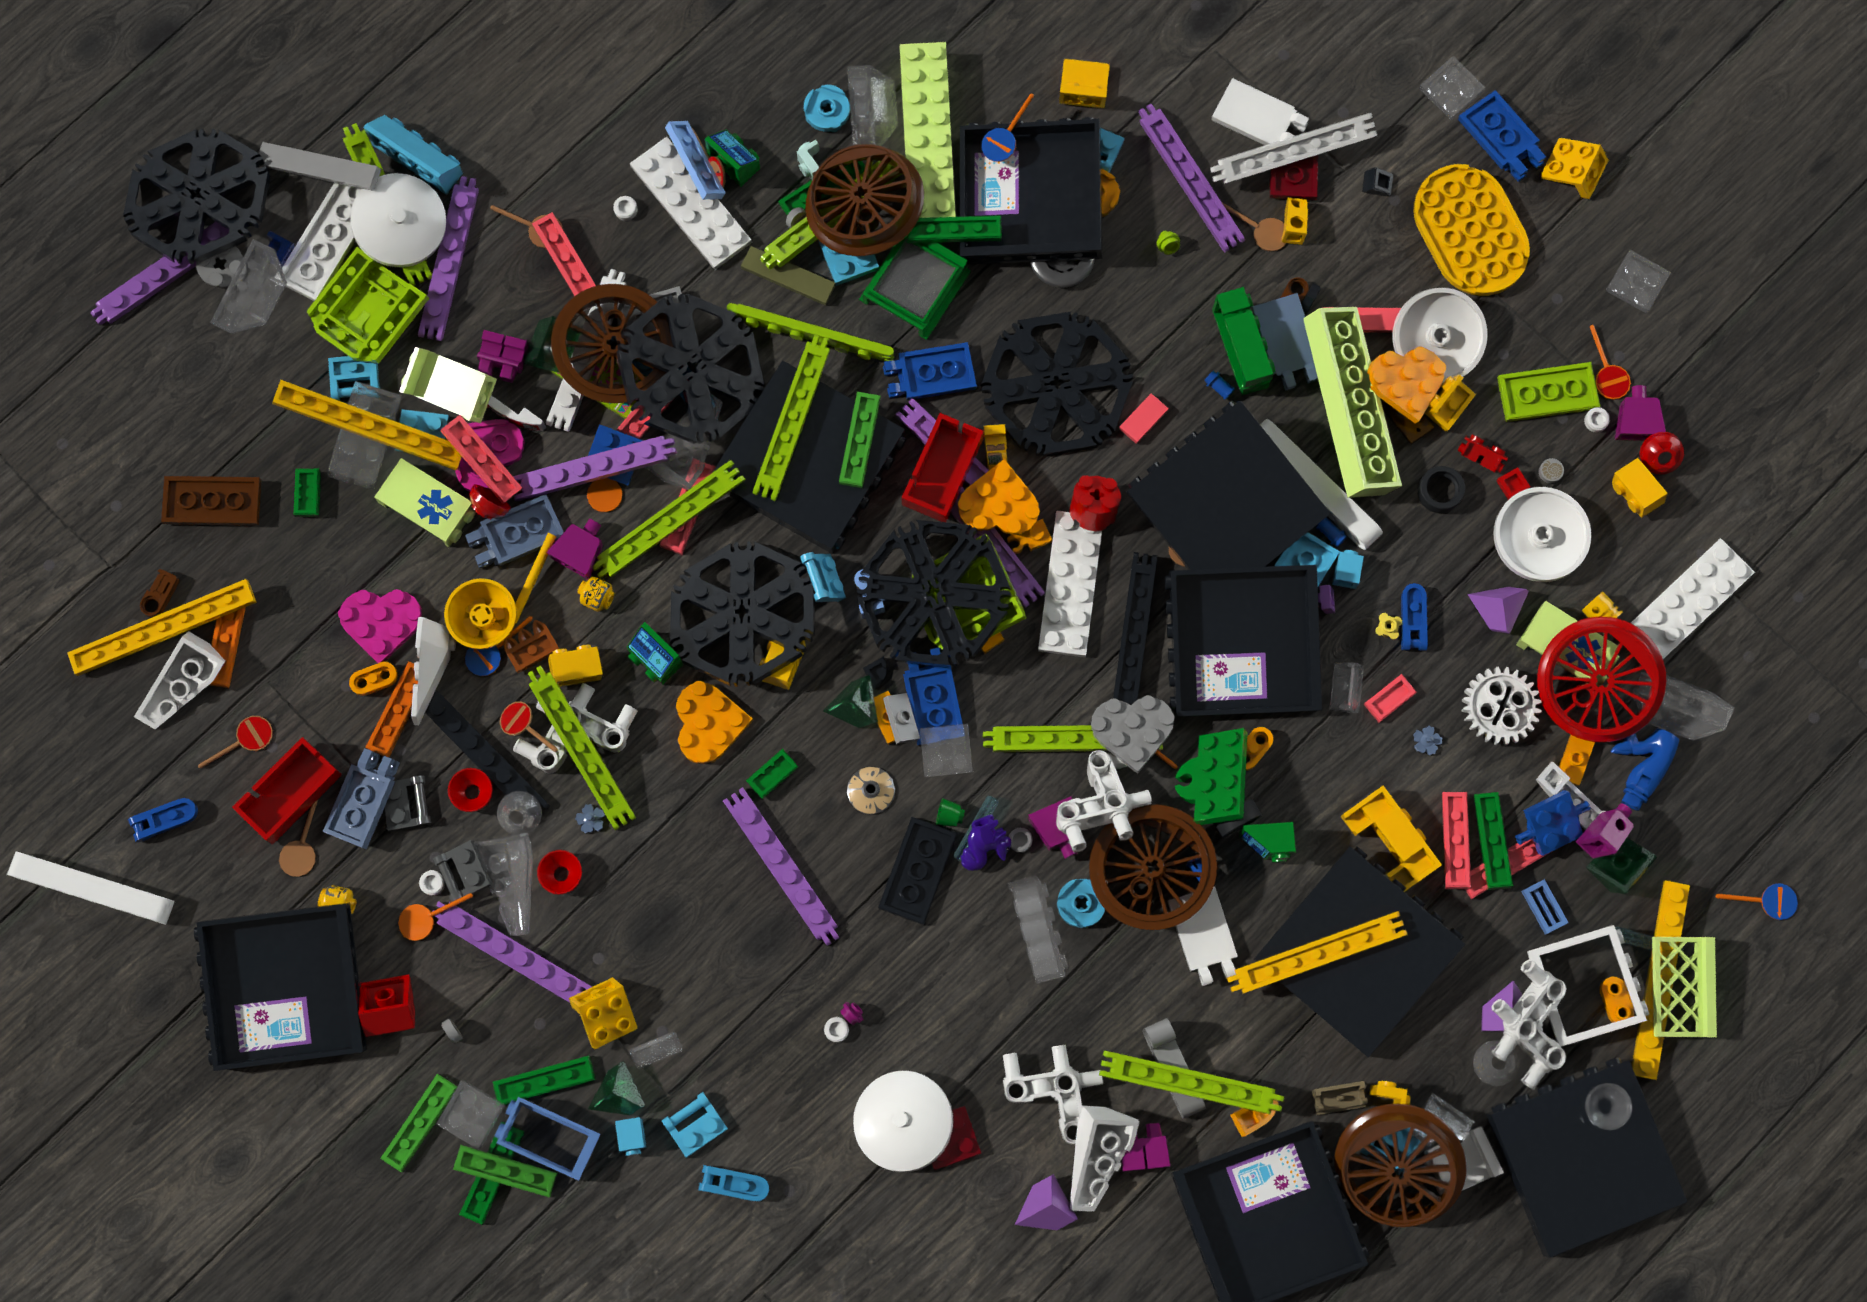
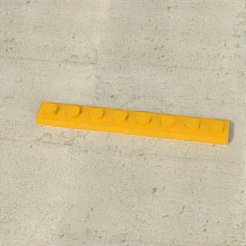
M280 380L272 404L456 471L462 457L448 440Z
M244 579L67 652L74 674L80 676L257 602L249 581Z
M1663 881L1654 937H1681L1690 885ZM1660 942V953L1666 958L1674 949L1667 942ZM1651 950L1643 997L1649 1015L1645 1016L1647 1021L1639 1023L1632 1068L1637 1077L1657 1080L1664 1037H1654L1653 957ZM1678 953L1669 961L1675 968ZM1665 966L1661 970V978L1667 983L1674 973ZM1666 990L1661 995V1003L1667 1008L1670 1005L1671 995ZM1668 1016L1661 1021L1662 1032H1665Z

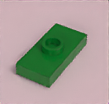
M295 469V517H319L320 469Z
M782 748L749 777L746 782L763 800L795 772L799 766Z

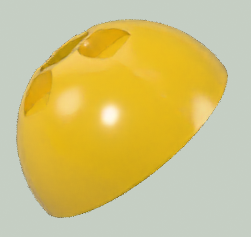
M481 578L469 580L458 586L449 596L444 611L445 624L451 636L460 644L472 649H488L502 643L512 632L517 616L516 605L510 592L496 581Z

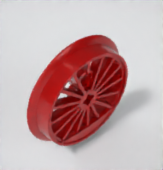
M1591 617L1565 627L1550 641L1539 663L1537 686L1544 709L1561 729L1586 741L1612 742L1635 734L1655 716L1665 695L1666 669L1656 644L1640 628L1618 618ZM1591 633H1604L1601 668L1589 638ZM1610 633L1619 641V644L1605 669L1607 635ZM1585 636L1596 670L1573 646V641ZM1623 645L1631 654L1610 671ZM1569 646L1593 673L1559 658V656ZM1633 657L1641 664V666L1614 674ZM1556 662L1563 663L1590 676V678L1553 675ZM1644 669L1649 675L1651 682L1617 680L1615 678ZM1597 675H1607V685H1596L1598 682ZM1554 679L1587 681V683L1556 694L1553 690ZM1614 683L1648 685L1651 688L1646 700ZM1612 688L1645 704L1635 715ZM1582 689L1590 692V699L1584 703L1576 699L1577 692ZM1608 691L1632 716L1631 719L1619 724ZM1599 692L1597 727L1584 725L1583 722ZM1572 693L1573 703L1563 710L1556 698ZM1603 693H1605L1616 726L1601 728ZM1576 705L1586 707L1579 722L1567 715Z

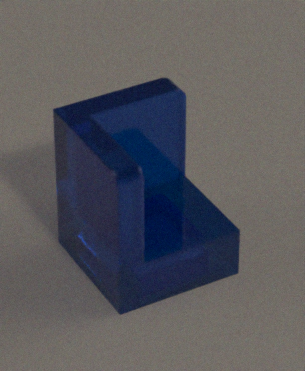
M269 231L267 236L271 241L262 257L282 268L295 245Z

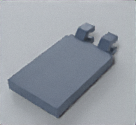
M1298 293L1253 306V315H1257L1260 322V329H1258L1260 336L1265 337L1268 350L1266 353L1268 359L1271 358L1275 365L1273 375L1281 376L1285 391L1295 388L1296 382L1292 372L1303 369L1307 384L1316 382L1318 376L1303 320L1305 315Z
M545 494L511 508L503 517L481 521L479 529L466 534L465 537L470 548L485 542L488 550L475 556L476 563L479 569L491 565L493 562L495 566L498 564L502 566L541 549L548 533L557 536L556 542L564 532Z
M364 748L358 760V765L351 764L323 832L367 849L395 784V777L393 776L396 774L400 762L384 756L377 771L373 768L377 766L380 755Z

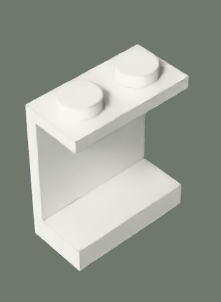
M1482 1126L1457 1136L1466 1158L1467 1170L1463 1190L1504 1173ZM1437 1145L1427 1151H1424V1155L1441 1147ZM1442 1154L1424 1164L1427 1166L1449 1163L1446 1155ZM1449 1171L1433 1172L1436 1179L1449 1182ZM1435 1186L1441 1195L1445 1189Z

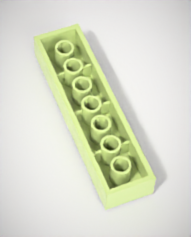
M946 42L900 44L905 157L919 172L924 187V204L919 218L956 217Z
M1357 307L1319 308L1303 318L1347 498L1386 495L1401 487L1402 483L1380 397L1370 388L1372 384L1367 371L1371 360Z

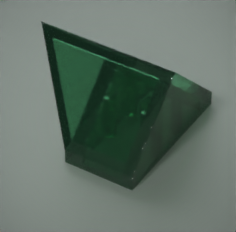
M870 675L852 681L823 712L858 728H865L878 723Z
M624 1061L608 1070L588 1108L589 1110L632 1115L646 1106Z

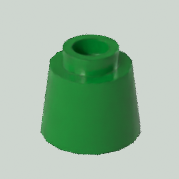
M942 798L937 813L936 825L956 827L957 823L962 824L965 810L961 809V805Z

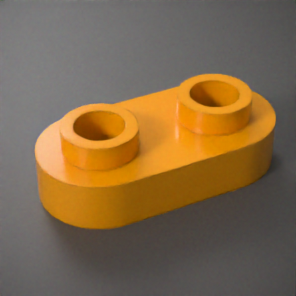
M380 662L353 673L349 680V686L357 695L365 696L392 686L397 681L398 672L391 663ZM389 672L390 676L387 679H382V674ZM366 680L367 685L364 688H360L359 683Z
M1257 727L1247 736V756L1250 761L1246 763V771L1253 769L1273 744V735L1265 727ZM1262 737L1264 744H1258L1256 738Z
M1609 977L1603 980L1600 985V994L1609 1020L1614 1023L1634 1017V1008L1624 981L1618 977ZM1612 984L1618 987L1617 993L1611 991L1610 987ZM1620 1008L1626 1011L1625 1017L1619 1015L1618 1011Z

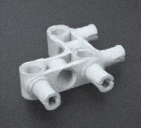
M582 683L573 702L570 701L569 704L575 714H577L590 740L594 741L602 749L614 753L622 751L626 746V740L629 736L630 731L628 729L638 711L625 704L617 721L611 724L585 709L595 689ZM538 702L536 708L544 712L543 708ZM553 725L545 739L557 747V752L552 751L544 743L536 747L520 738L513 748L514 752L530 759L533 766L548 774L558 771L567 757V749ZM615 734L620 736L618 744H608L610 736ZM546 756H554L555 760L552 765H543V759Z
M1097 750L1092 752L1088 758V780L1091 787H1094L1097 796L1072 799L1061 803L1058 807L1057 828L1068 836L1074 852H1080L1086 848V842L1081 830L1114 823L1119 839H1130L1133 836V831L1127 819L1129 812L1137 807L1151 805L1152 799L1149 790L1132 794L1125 793L1116 769L1127 767V765L1111 753Z
M1527 960L1522 964L1521 970L1533 982L1515 1006L1511 1008L1502 999L1496 1000L1492 1005L1491 1009L1503 1020L1504 1036L1495 1049L1492 1050V1053L1498 1059L1506 1061V1058L1518 1045L1533 1059L1532 1066L1521 1081L1527 1087L1534 1090L1546 1073L1552 1072L1553 1069L1561 1068L1566 1060L1564 1050L1555 1040L1549 1038L1542 1028L1545 1018L1552 1009L1558 1006L1564 997L1566 985L1563 981L1555 978L1549 971H1543L1534 961Z
M1066 1045L1052 1047L1055 1066L1053 1072L1025 1077L1020 1073L1017 1053L1003 1055L1006 1074L1003 1084L1006 1098L1012 1103L1033 1102L1034 1099L1049 1096L1054 1098L1058 1102L1060 1113L1058 1122L1062 1137L1066 1143L1075 1145L1076 1140H1072L1067 1136V1129L1070 1126L1078 1127L1082 1110L1081 1088L1103 1084L1102 1076H1099L1100 1070L1083 1073L1074 1070L1069 1066ZM1066 1076L1071 1079L1072 1086L1070 1089L1063 1090L1059 1087L1058 1080L1060 1077ZM1014 1084L1020 1085L1023 1089V1095L1019 1098H1013L1009 1094V1088Z

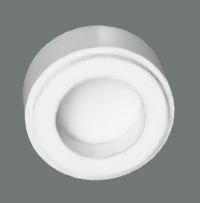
M622 196L615 201L614 212L620 220L628 221L636 216L638 208L633 198Z
M1599 407L1589 410L1584 419L1585 426L1592 432L1603 431L1610 422L1608 412Z
M430 870L421 876L419 885L424 893L435 896L443 891L445 880L439 872Z
M833 1017L826 1022L824 1033L830 1041L842 1042L849 1034V1026L844 1019Z

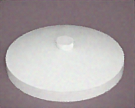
M400 173L382 175L378 177L374 191L361 189L353 202L351 229L355 241L367 256L383 265L408 267L419 264L438 249L444 237L446 214L443 203L435 190L417 177Z
M1450 288L1428 289L1411 297L1400 309L1393 327V346L1395 353L1401 356L1419 346L1434 352L1446 365L1444 382L1449 376H1465L1478 364L1487 344V325L1479 306L1466 294Z
M1534 487L1515 494L1501 508L1494 524V543L1501 560L1515 574L1531 581L1551 582L1571 574L1583 562L1591 544L1590 523L1583 508L1571 496L1553 488Z
M912 1071L887 1073L874 1080L861 1094L854 1111V1133L861 1150L875 1164L895 1172L916 1171L934 1162L948 1145L953 1129L952 1108L944 1091L928 1077Z

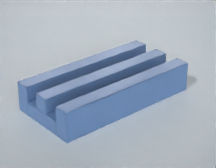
M1545 879L1521 891L1545 935L1568 923ZM1541 887L1560 922L1556 923L1537 888ZM1530 892H1533L1535 898L1537 899L1540 907L1542 908L1545 916L1547 917L1551 925L1550 927L1546 923L1543 915L1541 914Z

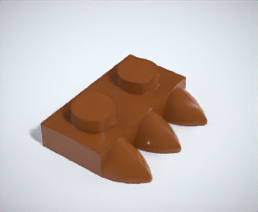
M534 620L533 622L534 636L526 629H519V644L511 637H507L504 640L505 652L518 674L549 657L550 654H553V651L560 649L547 626L540 621Z

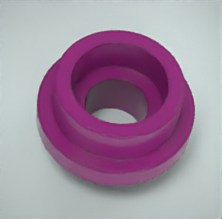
M846 1002L843 1004L844 1008L840 1012L850 1024L855 1025L857 1022L863 1021L861 1016L863 1011L856 1003L850 1004Z

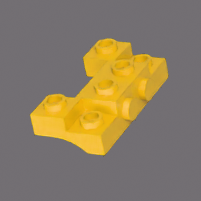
M1384 785L1341 815V818L1354 836L1370 825L1399 863V866L1386 875H1388V879L1391 882L1396 879L1406 887L1404 892L1442 866L1426 844L1424 833L1419 828L1415 829L1410 822L1412 820L1410 814L1404 808L1401 809Z

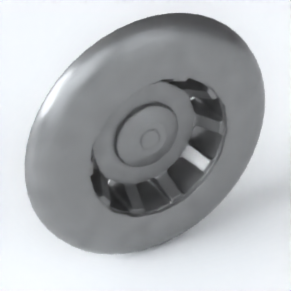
M1095 259L1048 261V263L1040 261L1030 262L1040 280L1048 285L1064 288L1082 282L1090 274Z

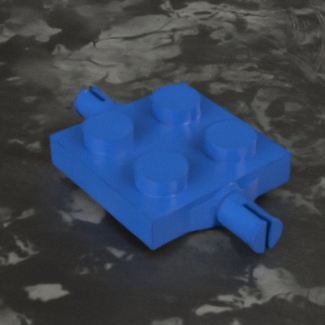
M1563 790L1523 810L1527 820V830L1515 836L1517 843L1521 845L1531 839L1535 844L1537 853L1544 856L1578 839L1583 834L1579 823V815L1591 810L1590 804L1584 801L1575 806L1570 792Z

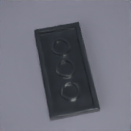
M911 817L878 909L924 925L957 833Z

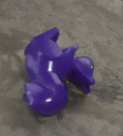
M992 814L973 821L971 825L972 830L968 836V848H965L963 855H961V864L969 871L982 869L986 865L987 852L990 850H995L1002 861L1006 859V854L1011 846V839L1005 836L1007 833L1003 831V828L994 829L999 822L994 820Z

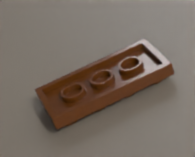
M164 476L161 522L170 525L259 526L262 480L260 477Z

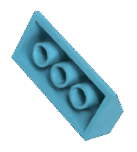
M383 115L363 127L374 147L446 195L463 174L460 162L451 155L445 156L437 145L432 142L427 144L419 133L414 130L409 132L404 128V124L394 117L390 119Z

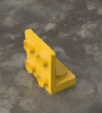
M1064 59L1059 103L1105 108L1110 65L1108 63Z
M1559 138L1541 177L1545 180L1575 185L1581 198L1590 199L1609 160L1601 145Z
M613 977L569 998L571 1007L581 1016L593 1049H597L637 1029L624 987Z

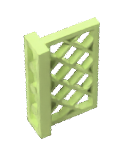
M1652 937L1654 1037H1717L1715 937ZM1660 942H1667L1674 949L1666 958L1660 953ZM1687 942H1694V954L1688 958L1681 948ZM1677 953L1685 961L1678 971L1669 962ZM1665 966L1674 973L1667 983L1661 978V970ZM1688 966L1695 971V978L1690 983L1681 975ZM1677 978L1686 986L1679 995L1670 988ZM1666 990L1674 998V1001L1667 1008L1661 1003V995ZM1689 991L1695 996V1003L1691 1008L1682 1000ZM1678 1003L1686 1011L1679 1021L1670 1012ZM1668 1016L1675 1025L1668 1032H1662L1661 1021ZM1689 1016L1696 1021V1032H1689L1682 1025Z

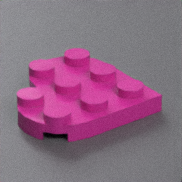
M502 419L482 421L481 423H468L504 467L521 459L522 452L524 451V438L521 430L515 424ZM461 457L458 469L455 472L458 481L465 490L470 492L474 484L488 488L465 459Z
M398 589L385 594L381 598L372 592L360 590L346 598L338 611V616L345 631L377 663L385 662L417 631L418 617H422V609L415 597Z

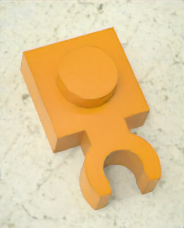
M1043 519L1036 522L1030 531L1023 535H1010L1007 541L1008 543L1012 541L1019 543L1018 547L1012 549L1015 554H1018L1023 550L1024 546L1028 545L1029 550L1032 551L1051 543L1052 538Z

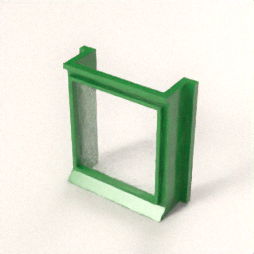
M906 236L892 248L859 298V301L866 305L870 301L874 302L918 328L919 336L927 340L970 275L971 270L967 269L966 259L939 243H907Z

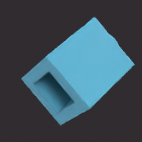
M1352 550L1340 552L1336 559L1332 585L1356 589L1360 582L1364 556L1358 555V552Z
M638 1117L615 1121L619 1151L626 1152V1156L641 1154V1149L647 1148L643 1119Z

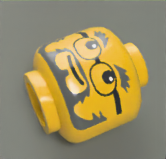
M591 577L587 582L583 580L577 591L580 594V603L597 612L603 609L607 610L615 596V592H612V585L597 577Z
M330 885L326 889H322L318 899V906L350 902L351 914H353L357 900L353 899L352 890Z

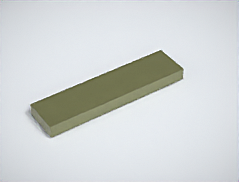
M750 246L741 269L826 306L836 286L835 282L789 262L782 267L777 265L769 270L766 267V263L760 260V257L766 252Z

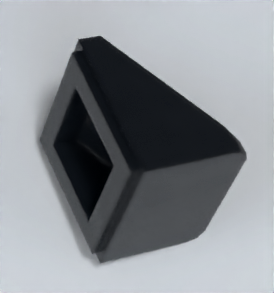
M1377 167L1366 170L1362 192L1380 196H1391L1393 174Z

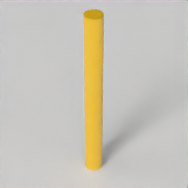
M551 533L547 534L515 603L517 611L515 623L518 622L548 557L547 552L555 542L557 536Z

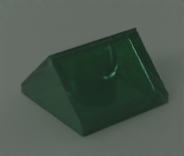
M551 316L538 321L523 361L525 365L560 373L556 367L551 347L552 331L557 319L556 317ZM569 330L566 340L577 342L580 334ZM566 347L568 358L572 357L575 347Z
M1627 837L1616 854L1594 858L1588 864L1587 869L1611 893L1627 894L1657 859V856Z

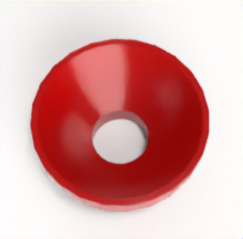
M1657 432L1650 435L1642 443L1639 452L1640 460L1650 472L1660 475L1668 474L1677 469L1682 463L1684 447L1680 439L1674 434ZM1661 453H1671L1669 462L1664 464L1658 462V457Z
M474 484L469 492L472 508L484 518L492 520V518L503 517L511 509L507 502L502 504L494 493L484 486Z
M466 768L458 771L451 778L448 785V796L451 803L464 812H476L488 805L493 794L490 778L483 771L476 768ZM470 786H477L479 788V796L475 799H468L466 797V790Z
M555 850L549 852L541 859L537 869V877L539 883L546 891L557 895L567 894L579 885L582 878V866L577 857L565 850ZM560 867L566 868L569 872L568 878L565 881L555 879V871Z

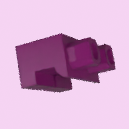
M483 330L480 352L477 354L479 360L478 371L492 376L494 367L502 369L499 376L500 379L513 383L517 373L521 374L530 349L527 340L507 335L505 338L503 334Z
M1159 1123L1145 1124L1147 1138L1138 1139L1136 1133L1134 1145L1130 1152L1126 1151L1121 1159V1172L1144 1170L1145 1164L1146 1169L1170 1166L1166 1136H1162Z

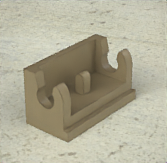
M1360 1081L1312 1090L1316 1115L1366 1107L1365 1104L1368 1103V1100L1364 1094L1365 1082Z

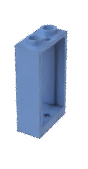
M520 1097L516 1101L511 1100L505 1113L509 1115L506 1124L500 1123L494 1136L498 1138L497 1144L579 1181L600 1134ZM522 1106L588 1136L573 1170L506 1141Z

